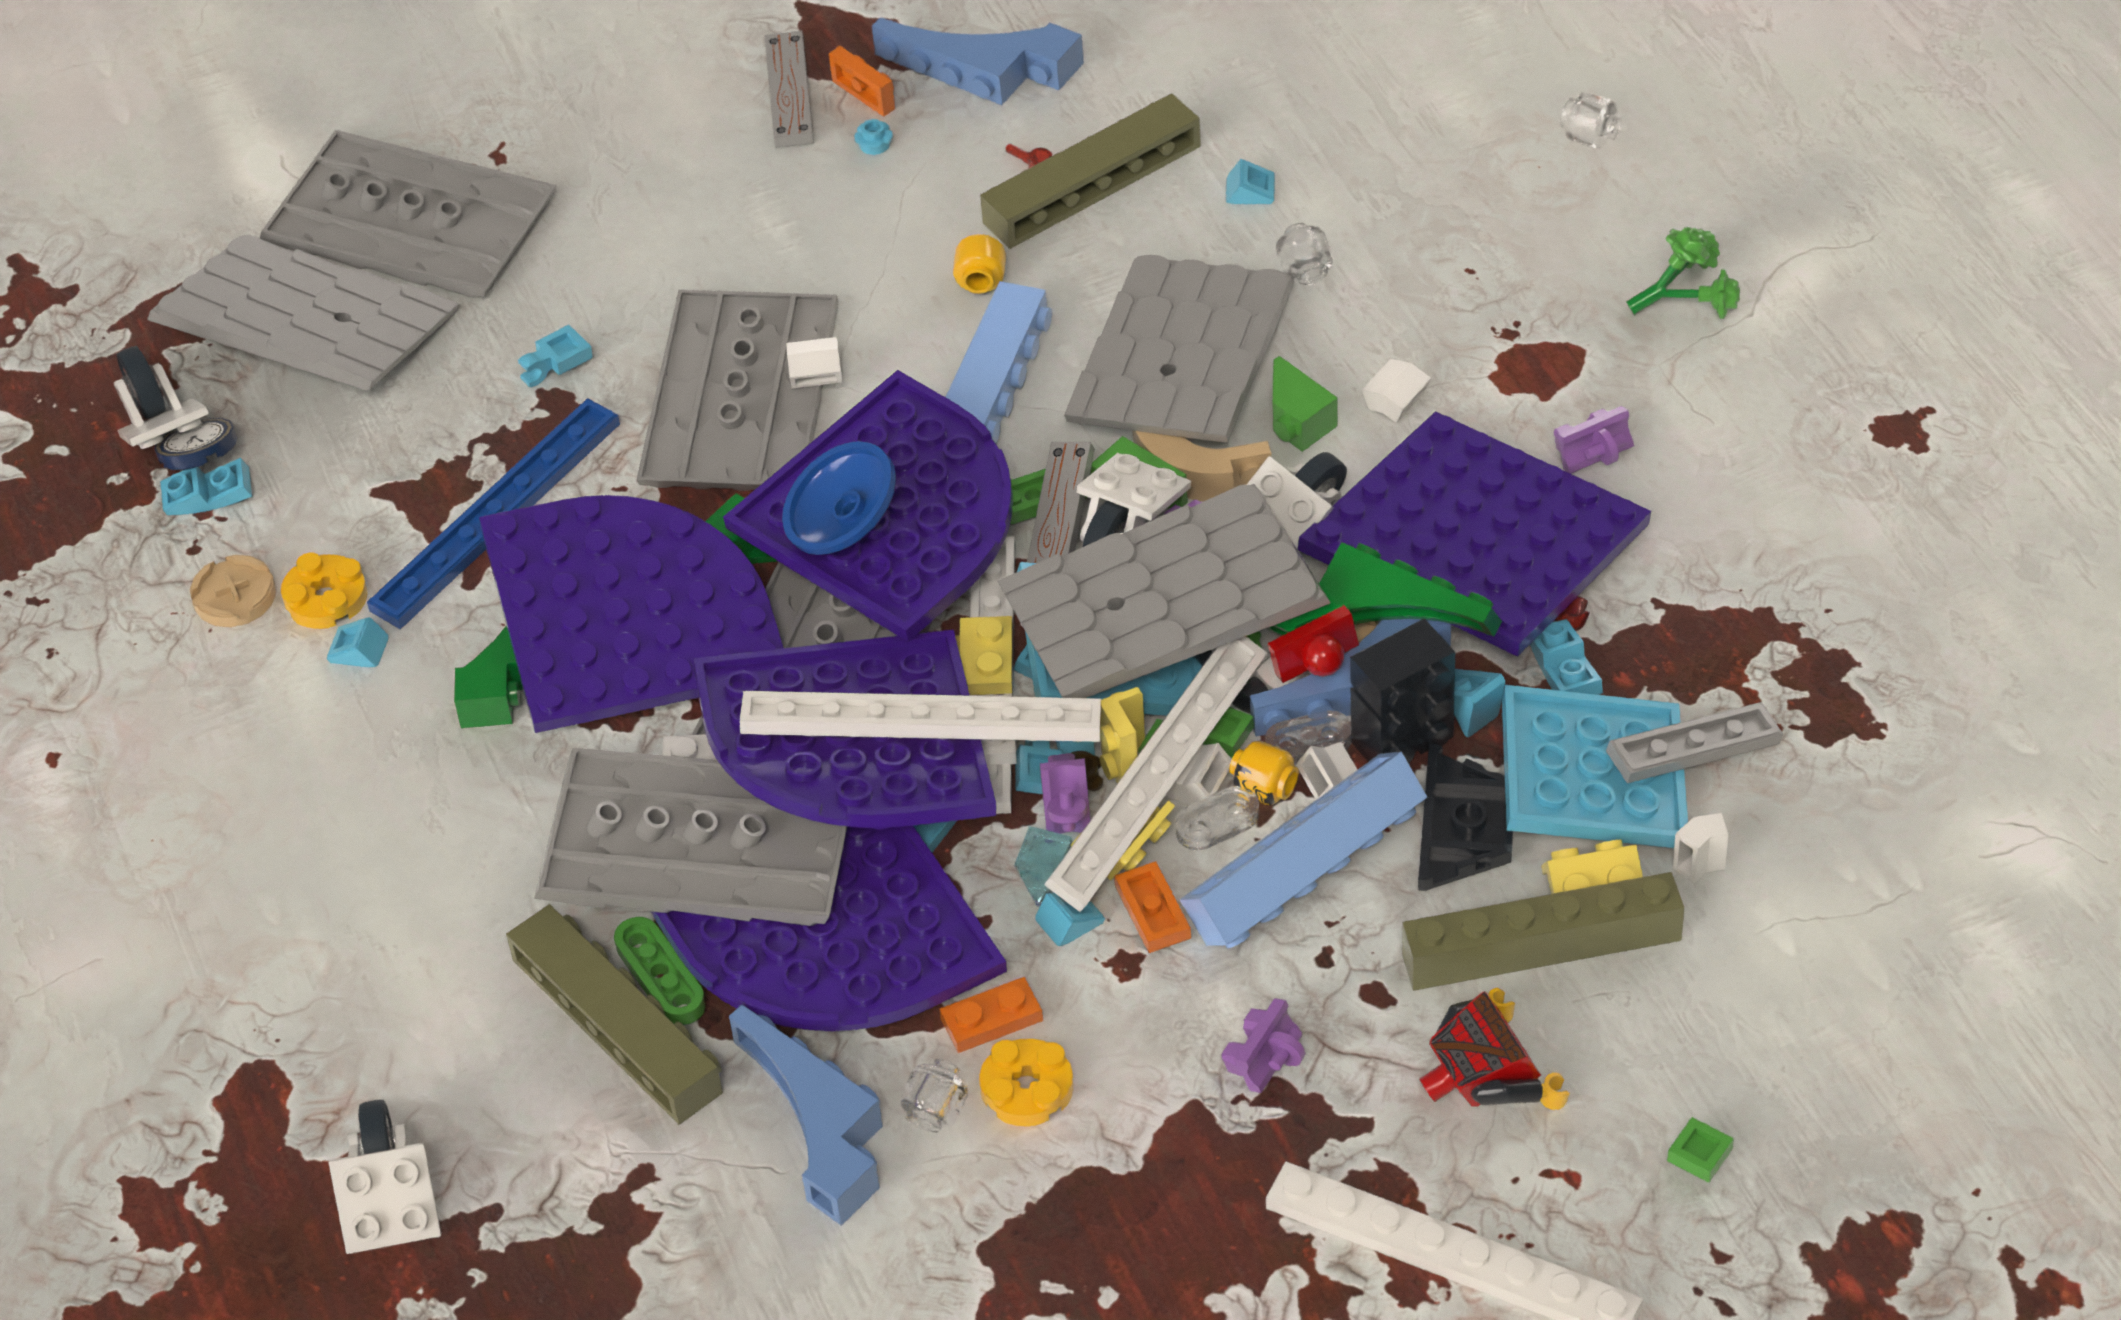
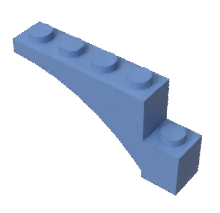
M881 17L872 25L875 55L1000 105H1003L1026 78L1060 90L1084 64L1082 35L1050 22L1046 27L997 34H954L930 31L903 25Z
M1420 619L1382 620L1359 643V646L1344 654L1342 667L1331 676L1319 677L1310 674L1284 686L1250 695V713L1254 716L1253 731L1255 736L1280 733L1288 729L1314 723L1320 724L1328 720L1351 715L1350 688L1354 686L1350 683V657L1420 621ZM1427 620L1451 646V624Z
M741 1004L729 1016L734 1043L756 1060L776 1082L791 1104L799 1121L808 1150V1169L802 1174L806 1201L842 1226L880 1188L877 1162L873 1155L862 1147L883 1127L880 1100L868 1086L863 1084L858 1086L845 1077L842 1070L835 1063L829 1060L824 1062L812 1054L806 1044L799 1038H789L779 1031L767 1016L756 1015Z

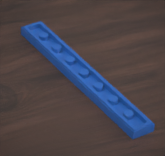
M587 398L367 601L369 612L398 629H402L486 550L479 517L533 506L620 425L619 415Z

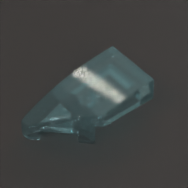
M1029 826L1014 866L1037 907H1040L1046 894L1053 892L1044 884L1072 847L1070 845L1073 841L1070 836Z

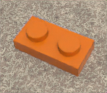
M842 46L829 53L833 83L883 117L895 110L894 85L885 73L877 71L865 63L860 56L853 55Z
M1156 861L1114 875L1115 888L1148 953L1191 939V927Z
M1025 977L939 1008L941 1021L958 1053L1043 1021L1042 1009Z

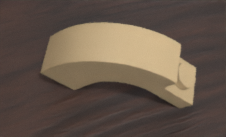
M1132 430L1133 442L1186 474L1187 479L1191 480V488L1187 490V497L1191 500L1206 501L1239 485H1247L1268 456H1271L1268 441L1222 449H1211L1198 446L1185 437Z

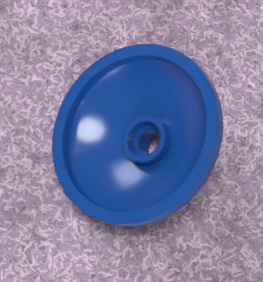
M857 441L836 446L816 458L799 475L787 495L782 521L788 539L801 551L809 554L823 555L844 550L867 536L881 521L893 497L896 474L889 456L872 443Z

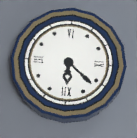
M207 418L202 419L200 425L190 430L178 432L176 428L163 436V440L155 445L154 450L159 463H162L165 468L186 470L204 465V463L208 462L206 457L216 453L217 458L226 455L234 448L238 437L230 420Z

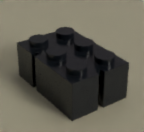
M1425 618L1350 657V683L1354 686L1350 688L1351 743L1368 762L1379 754L1402 752L1409 764L1414 759L1415 752L1418 751L1420 754L1427 752L1429 744H1437L1442 747L1449 739L1454 737L1455 651Z

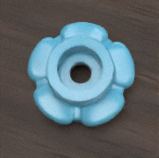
M870 119L859 125L854 135L855 142L859 145L861 151L869 155L885 152L889 148L893 137L892 131L889 130V125L877 119Z

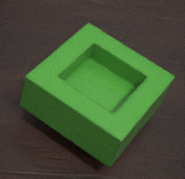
M1228 707L1202 744L1219 743L1224 751L1233 758L1236 751L1240 749L1254 728V716Z
M1691 1117L1669 1148L1667 1161L1709 1183L1733 1150L1734 1138Z

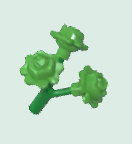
M1684 227L1681 231L1671 229L1665 238L1674 253L1668 260L1670 265L1660 279L1626 301L1635 315L1661 298H1698L1699 302H1711L1713 308L1717 309L1716 311L1720 319H1725L1727 310L1737 309L1740 288L1738 281L1728 278L1726 270L1721 269L1718 279H1715L1711 286H1699V289H1665L1685 268L1690 269L1695 264H1699L1704 269L1708 267L1716 268L1718 266L1717 257L1720 255V251L1718 250L1719 243L1716 241L1714 234L1703 229Z

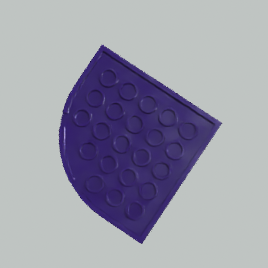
M897 370L725 514L723 519L726 529L909 642L964 594L994 561L1010 527L1013 513V492L1002 449L999 450L996 443L992 440L991 433L986 426L958 404ZM868 442L881 448L894 465L896 482L888 510L877 526L862 540L838 552L815 555L797 548L785 534L782 515L787 495L804 469L823 453L845 443Z
M597 495L563 499L479 517L484 543L535 733L699 698L694 672V658L784 648L768 595L762 580L751 562L727 536L691 513L648 499L630 496Z
M954 630L918 633L909 642L899 636L694 658V672L704 729L708 744L715 758L726 773L741 787L769 805L812 821L838 826L874 828L877 830L996 816V800L981 739L740 734L743 691L970 696Z
M847 826L830 916L825 924L817 923L813 926L756 918L744 921L673 910L668 913L650 911L678 957L689 972L706 989L736 1009L742 1004L756 1015L767 1016L773 1023L786 1027L815 1031H847L882 1026L926 1011L1007 972L1005 958L914 826L890 827L883 830Z

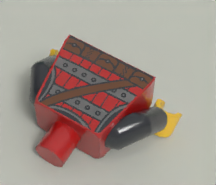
M1493 988L1489 994L1483 991L1472 1000L1456 1003L1448 1008L1436 1034L1431 1037L1429 1042L1441 1064L1419 1078L1424 1089L1434 1102L1457 1088L1472 1107L1541 1101L1546 1108L1559 1110L1566 1105L1570 1093L1568 1091H1556L1562 1088L1564 1082L1563 1076L1559 1073L1553 1072L1548 1074L1544 1083L1537 1079L1542 1075L1508 1024L1513 1018L1515 1003L1514 1001L1504 1003L1505 992L1500 988Z

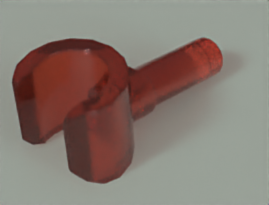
M1009 143L1005 148L1007 153L1028 164V169L1052 157L1050 150L1042 147L1026 152Z
M1577 596L1554 621L1558 622L1567 619L1575 631L1580 630L1586 624L1590 612L1585 611L1588 601L1583 597Z

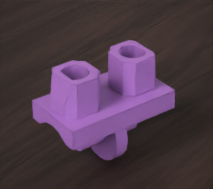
M1623 406L1610 411L1602 408L1591 413L1587 421L1576 426L1565 424L1556 428L1553 433L1556 449L1561 453L1563 470L1571 474L1599 461L1606 465L1618 461L1619 452L1634 446L1628 427V410Z
M1072 753L1051 755L1048 757V763H1040L1047 838L1056 837L1066 832L1081 833L1090 822L1085 760H1075V756Z
M1274 998L1267 1010L1251 1008L1244 1019L1243 1029L1248 1038L1246 1043L1229 1042L1222 1052V1060L1228 1072L1243 1076L1250 1091L1262 1093L1275 1071H1279L1284 1064L1288 1066L1300 1065L1305 1057V1049L1299 1042L1302 1032L1288 1016L1287 1009L1289 1005L1286 1000Z

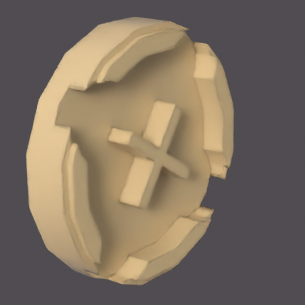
M231 555L226 556V561L215 565L213 561L205 565L194 576L190 587L194 610L203 621L220 627L245 625L261 617L272 606L276 595L273 575L263 561L252 556Z

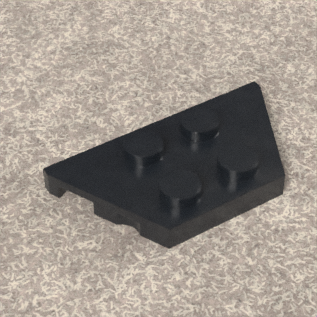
M1429 744L1425 788L1427 798L1424 801L1418 891H1426L1511 863L1513 831H1507L1505 775L1499 772L1487 771L1481 764L1468 758L1461 763L1444 755L1443 747L1437 744Z

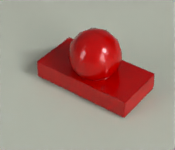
M1345 605L1267 643L1275 674L1282 683L1306 671L1319 677L1331 676L1342 667L1345 652L1359 646L1352 614Z

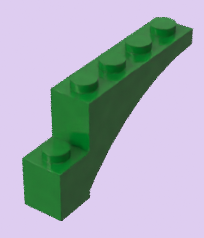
M1341 542L1319 583L1331 603L1266 628L1270 632L1283 636L1343 605L1351 612L1354 624L1377 620H1422L1425 618L1426 620L1468 627L1494 637L1502 621L1492 609L1494 604L1477 593L1470 592L1468 597L1455 592L1456 587L1445 579L1438 576H1432L1431 580L1418 576V570L1406 562L1395 559L1394 563L1391 564L1380 559L1381 554L1367 545L1358 543L1357 547L1354 548Z
M507 626L471 662L464 667L455 668L454 703L461 729L513 724V706H520V690H523Z

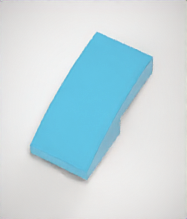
M241 458L206 474L199 467L175 473L160 481L163 511L167 515H184L210 511L252 497L249 466Z
M1567 619L1552 622L1530 644L1534 656L1552 690L1596 695L1603 693L1602 679L1585 657L1584 642Z

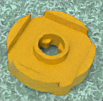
M309 552L301 555L296 561V566L286 574L281 584L282 599L286 610L291 614V618L301 626L314 629L336 626L335 620L347 614L349 619H351L363 608L368 595L360 563L355 559L334 554L318 555L317 553ZM329 587L333 589L326 590L323 595H317V591L322 588Z
M1038 1039L1001 1040L996 1042L991 1048V1054L982 1064L979 1074L981 1097L986 1107L988 1104L996 1112L997 1118L1015 1126H1035L1048 1121L1049 1114L1056 1112L1060 1107L1062 1111L1069 1104L1073 1095L1074 1083L1071 1064L1065 1057L1063 1047L1055 1042H1046ZM1024 1076H1031L1038 1081L1031 1082L1029 1088H1021L1020 1082L1017 1080Z

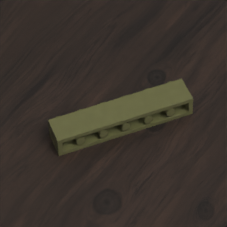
M1171 93L980 194L983 224L1011 249L1201 147L1200 118Z
M1672 872L1403 921L1402 956L1412 990H1421L1682 941L1684 905Z
M548 904L506 933L513 962L678 1125L723 1094L719 1076L722 1068L716 1057L707 1049L701 1051L693 1043L690 1033L680 1022L673 1024L665 1016L662 1006L655 997L650 994L645 997L637 989L634 979L626 969L621 967L617 970L609 962L605 950L598 942L592 941L590 943L584 938L578 924L570 915L565 914L562 916L554 907Z

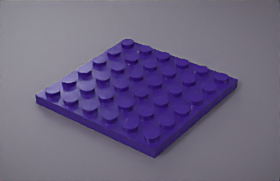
M1435 411L1333 505V510L1324 520L1319 523L1314 522L1299 536L1297 550L1329 565L1341 542L1354 548L1357 547L1358 543H1361L1381 554L1380 559L1393 564L1395 559L1408 563L1418 570V576L1431 580L1432 576L1445 579L1456 587L1455 592L1467 597L1470 592L1477 593L1494 604L1492 609L1502 621L1495 636L1493 637L1468 627L1451 625L1518 657L1649 525L1651 511Z

